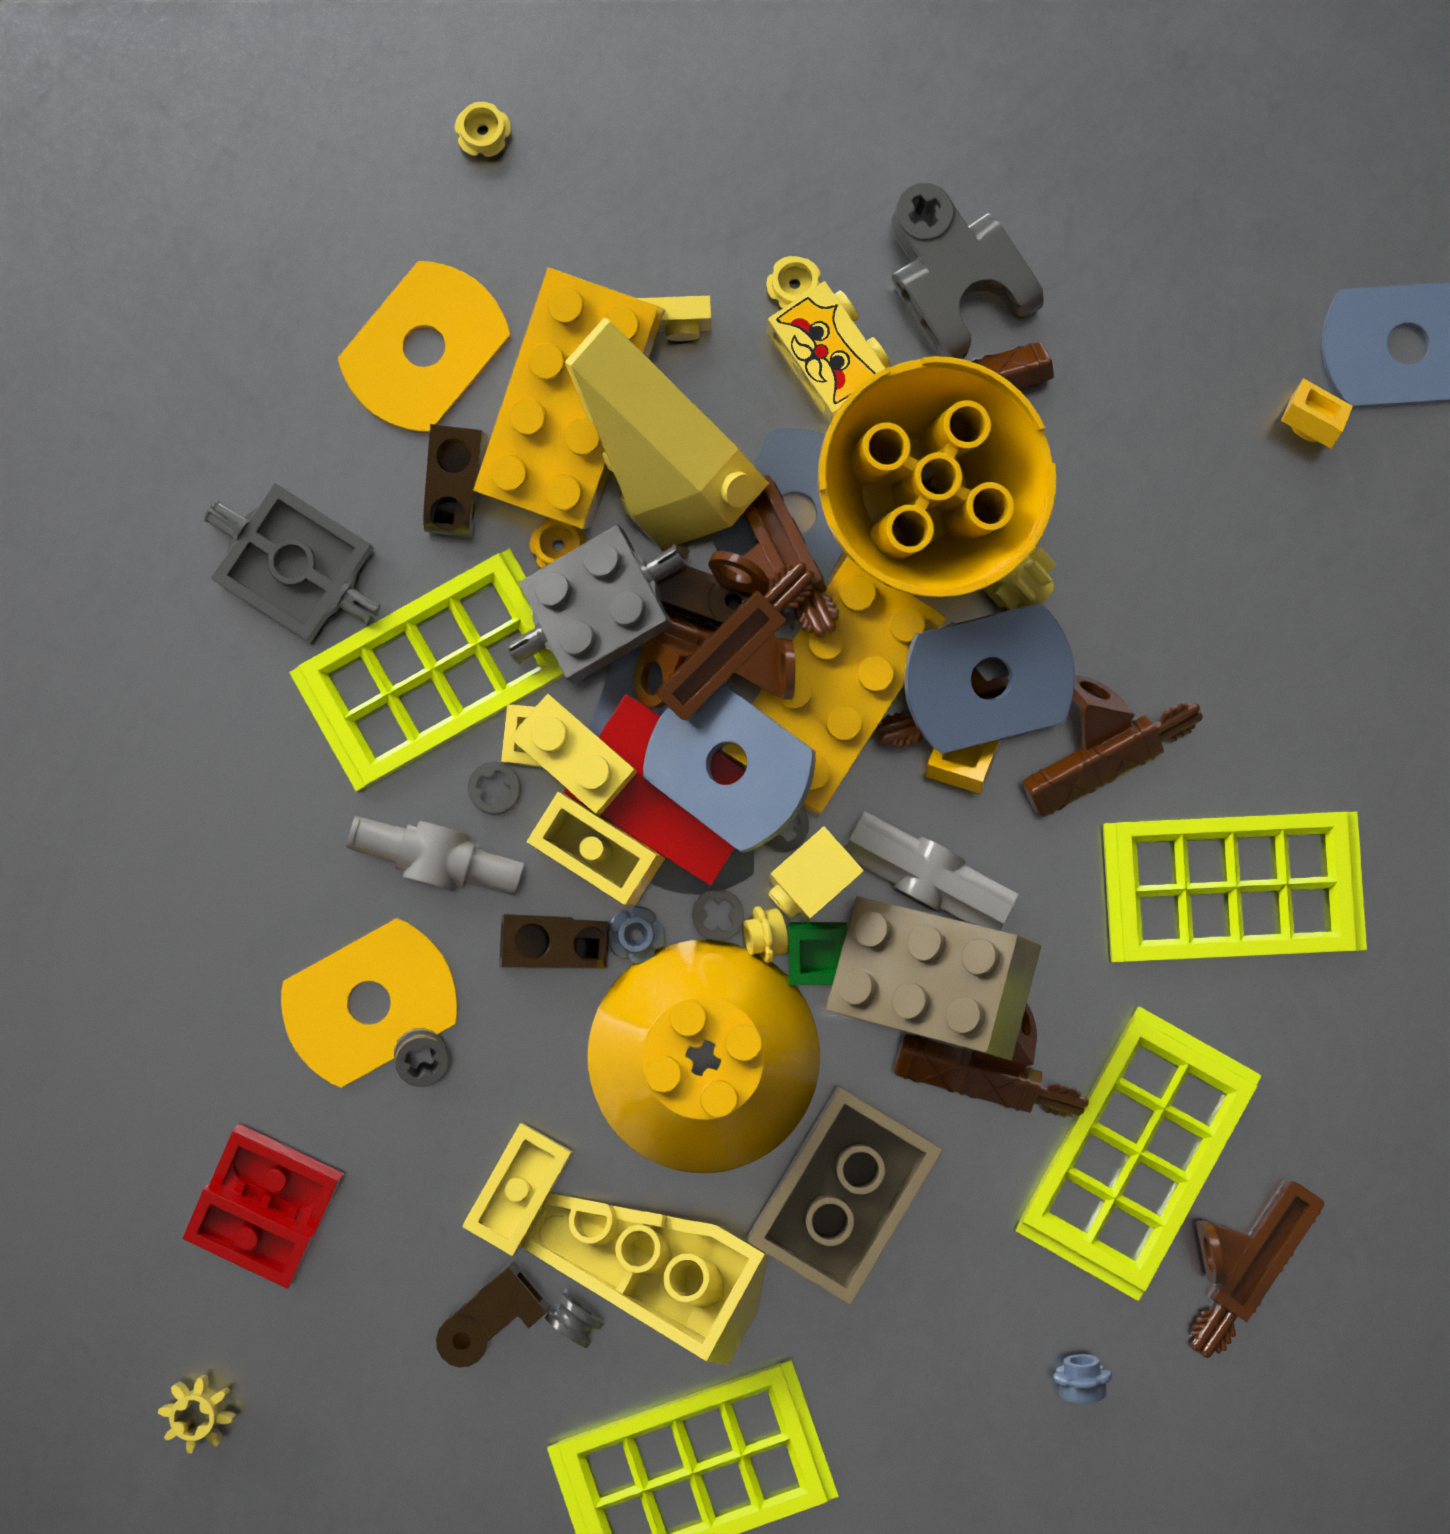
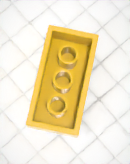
M548 267L473 491L580 529L590 528L610 470L607 468L602 456L605 449L594 423L588 420L565 361L603 318L610 320L649 359L665 309Z
M848 556L828 585L827 590L823 593L833 597L832 602L836 603L835 608L839 610V614H837L839 618L834 620L837 626L836 630L833 633L826 631V635L823 638H817L813 631L809 634L807 631H803L801 627L792 641L795 652V689L793 699L781 700L768 691L761 689L752 703L816 751L814 775L802 808L819 818L904 686L907 654L915 633L942 627L947 618L913 595L895 590L878 582L860 569ZM734 743L726 744L722 749V755L746 770L747 756L743 748Z

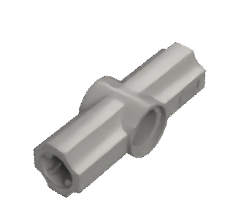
M864 811L844 848L859 866L893 883V889L932 911L939 913L942 910L962 922L1000 931L1019 895L966 866V861L949 849L924 837H920L918 840L901 831L895 825Z

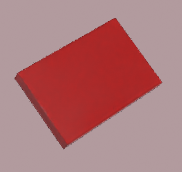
M625 694L598 737L638 772L600 816L711 886L735 847L643 778V765L648 742L661 716ZM717 751L712 756L710 770L712 777L718 784L731 785L740 780L746 771L744 768ZM565 788V790L563 791L565 794L575 799L582 805L586 806L573 793H571L567 788Z

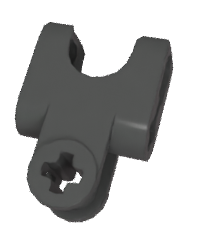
M932 183L915 184L901 194L891 219V231L895 241L911 263L893 273L892 281L902 301L940 357L962 359L967 356L971 345V334L960 314V301L965 295L973 292H989L1003 301L1012 315L1018 317L1030 315L1043 307L1044 296L1041 285L1004 228L993 215L988 213L972 224L967 225L949 195L941 187ZM914 210L920 216L928 213L933 216L929 227L924 221H919L916 224L911 221Z

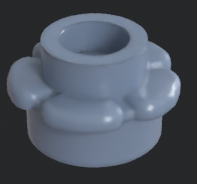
M636 906L629 912L622 910L612 918L609 925V930L612 932L611 937H609L611 951L618 958H628L634 964H640L655 955V950L660 949L665 941L664 926L656 921V914L646 907ZM635 929L640 930L642 933V937L638 941L633 940L630 936L631 932Z
M1079 1354L1066 1357L1064 1365L1056 1369L1053 1380L1059 1384V1396L1063 1400L1073 1403H1093L1107 1396L1106 1383L1112 1380V1373L1100 1365L1097 1357Z

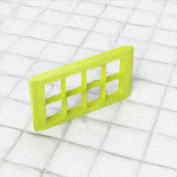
M510 548L483 561L298 665L299 667L289 672L356 792L370 787L507 709V704L515 705L565 676L555 655L545 648L533 655L539 664L537 668L507 684L486 648L517 629L523 635L535 628L532 609L519 584L526 576ZM492 582L512 620L480 637L460 600ZM448 607L469 644L436 661L416 624ZM405 632L425 669L392 686L372 649ZM475 654L495 691L463 709L443 671ZM361 656L381 693L348 711L328 674ZM431 678L452 716L419 734L399 696ZM387 703L407 741L375 758L355 721Z
M1358 812L1102 824L1111 963L1367 950ZM1325 834L1328 877L1291 878L1288 835ZM1275 836L1277 879L1240 881L1238 838ZM1224 838L1227 882L1190 883L1187 840ZM1174 841L1177 884L1140 886L1137 842ZM1329 888L1332 932L1295 933L1292 890ZM1278 891L1281 934L1244 936L1241 892ZM1228 893L1231 936L1194 938L1191 895ZM1140 897H1178L1180 939L1143 941Z
M1138 1006L1087 1096L1089 1100L1088 1106L1084 1108V1113L1076 1116L1019 1219L1020 1221L1015 1231L1139 1301L1144 1291L1147 1290L1255 1092L1262 1075ZM1140 1045L1178 1066L1161 1099L1123 1078ZM1188 1073L1227 1094L1210 1127L1171 1105ZM1116 1090L1154 1111L1137 1144L1098 1123ZM1164 1117L1202 1138L1186 1171L1179 1169L1147 1150ZM1091 1134L1130 1156L1112 1189L1074 1168ZM1140 1162L1178 1183L1161 1216L1122 1195ZM1067 1179L1105 1200L1088 1233L1081 1231L1049 1212ZM1115 1207L1154 1228L1136 1261L1097 1240Z
M792 1360L766 1367L547 1446L576 1534H612L604 1509L640 1497L652 1534H667L653 1492L685 1480H689L703 1522L671 1534H740L839 1497ZM767 1391L781 1434L746 1446L732 1403ZM719 1408L733 1451L697 1463L683 1421ZM670 1426L684 1468L649 1481L634 1438ZM621 1443L636 1486L600 1498L586 1455ZM786 1445L800 1487L764 1500L750 1457ZM737 1462L752 1505L716 1517L702 1474Z

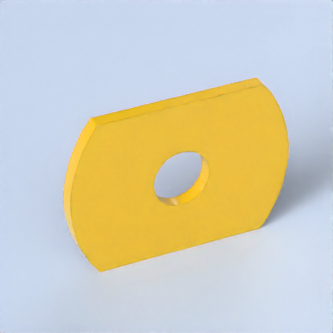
M418 261L338 356V362L352 393L371 414L396 428L410 432L430 434V424L439 425L506 344L511 335L507 321L498 303L476 279L451 266L430 261ZM420 328L436 330L445 341V351L441 359L427 367L412 364L404 354V344L407 337L413 331Z
M398 918L284 980L281 990L283 1020L295 1051L316 1074L340 1088L394 1059L396 1042L405 1032L416 1028H426L434 1031L436 1034H440L456 1025L458 1000L456 986L445 957L425 934L408 922ZM367 981H374L384 986L391 1000L390 1010L386 1017L380 1022L371 1025L356 1020L349 1009L351 992L356 986Z

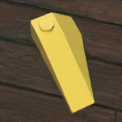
M603 318L565 361L588 420L594 423L605 449L602 456L607 468L614 472L623 494L619 498L626 514L662 550L666 549L668 542L680 545L731 527L769 484L740 449L610 320Z
M550 1193L521 1245V1248L703 1360L729 1365L757 1313L768 1255L717 1225Z

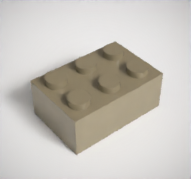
M856 896L826 1010L1012 1061L1042 945L1015 934Z
M837 1086L747 1236L748 1243L851 1305L943 1149Z

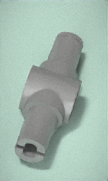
M355 816L346 844L347 849L395 862V869L402 870V877L451 891H453L454 885L463 888L464 882L515 896L524 865L522 862L474 848L475 843L467 841L468 834L423 821H418L417 826L408 824L406 828Z

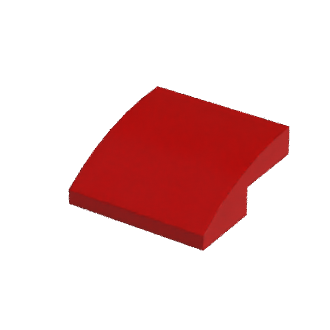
M238 1124L232 1130L211 1181L202 1191L182 1239L288 1289L314 1240L344 1173L246 1126Z

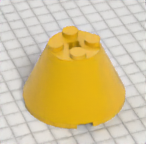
M933 356L887 367L865 380L848 396L834 415L826 431L819 457L818 486L822 510L827 524L842 550L860 569L878 582L895 590L923 597H952L987 587L1008 575L1026 559L1042 537L1049 522L1056 494L1057 475L1056 463L1052 462L1049 444L1043 431L1045 426L1033 405L1020 390L998 373L982 365L953 357Z
M691 940L675 943L656 950L655 955L647 961L631 965L620 975L605 994L596 1012L589 1036L588 1070L595 1099L609 1125L626 1144L642 1156L662 1166L684 1172L717 1173L746 1166L773 1151L795 1130L805 1115L815 1092L819 1075L820 1047L817 1028L810 1008L796 985H789L788 975L773 962L765 963L759 954L750 955L745 947L724 941ZM704 1040L711 1041L715 1044L713 1054L721 1059L716 1069L707 1067L703 1073L694 1071L692 1069L694 1061L687 1057L688 1048L690 1046L700 1048Z

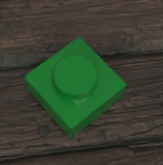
M789 922V985H833L847 933V922Z

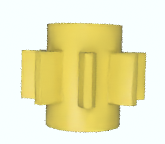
M1038 545L1012 572L999 581L984 587L983 590L999 608L1005 606L1008 610L1036 603L1043 604L1054 590L1053 579L1047 573L1053 570L1056 563Z
M202 1375L197 1379L192 1391H189L187 1386L180 1381L171 1387L172 1394L178 1401L175 1404L163 1405L158 1409V1414L163 1417H169L171 1429L165 1434V1440L173 1439L175 1436L186 1440L187 1453H193L198 1448L203 1437L216 1447L223 1441L222 1433L217 1426L219 1424L231 1423L236 1419L237 1414L232 1411H225L223 1399L228 1396L230 1389L227 1387L216 1392L208 1388L209 1380L207 1375ZM196 1401L200 1402V1412L209 1414V1418L200 1426H195L194 1415L186 1413V1409Z

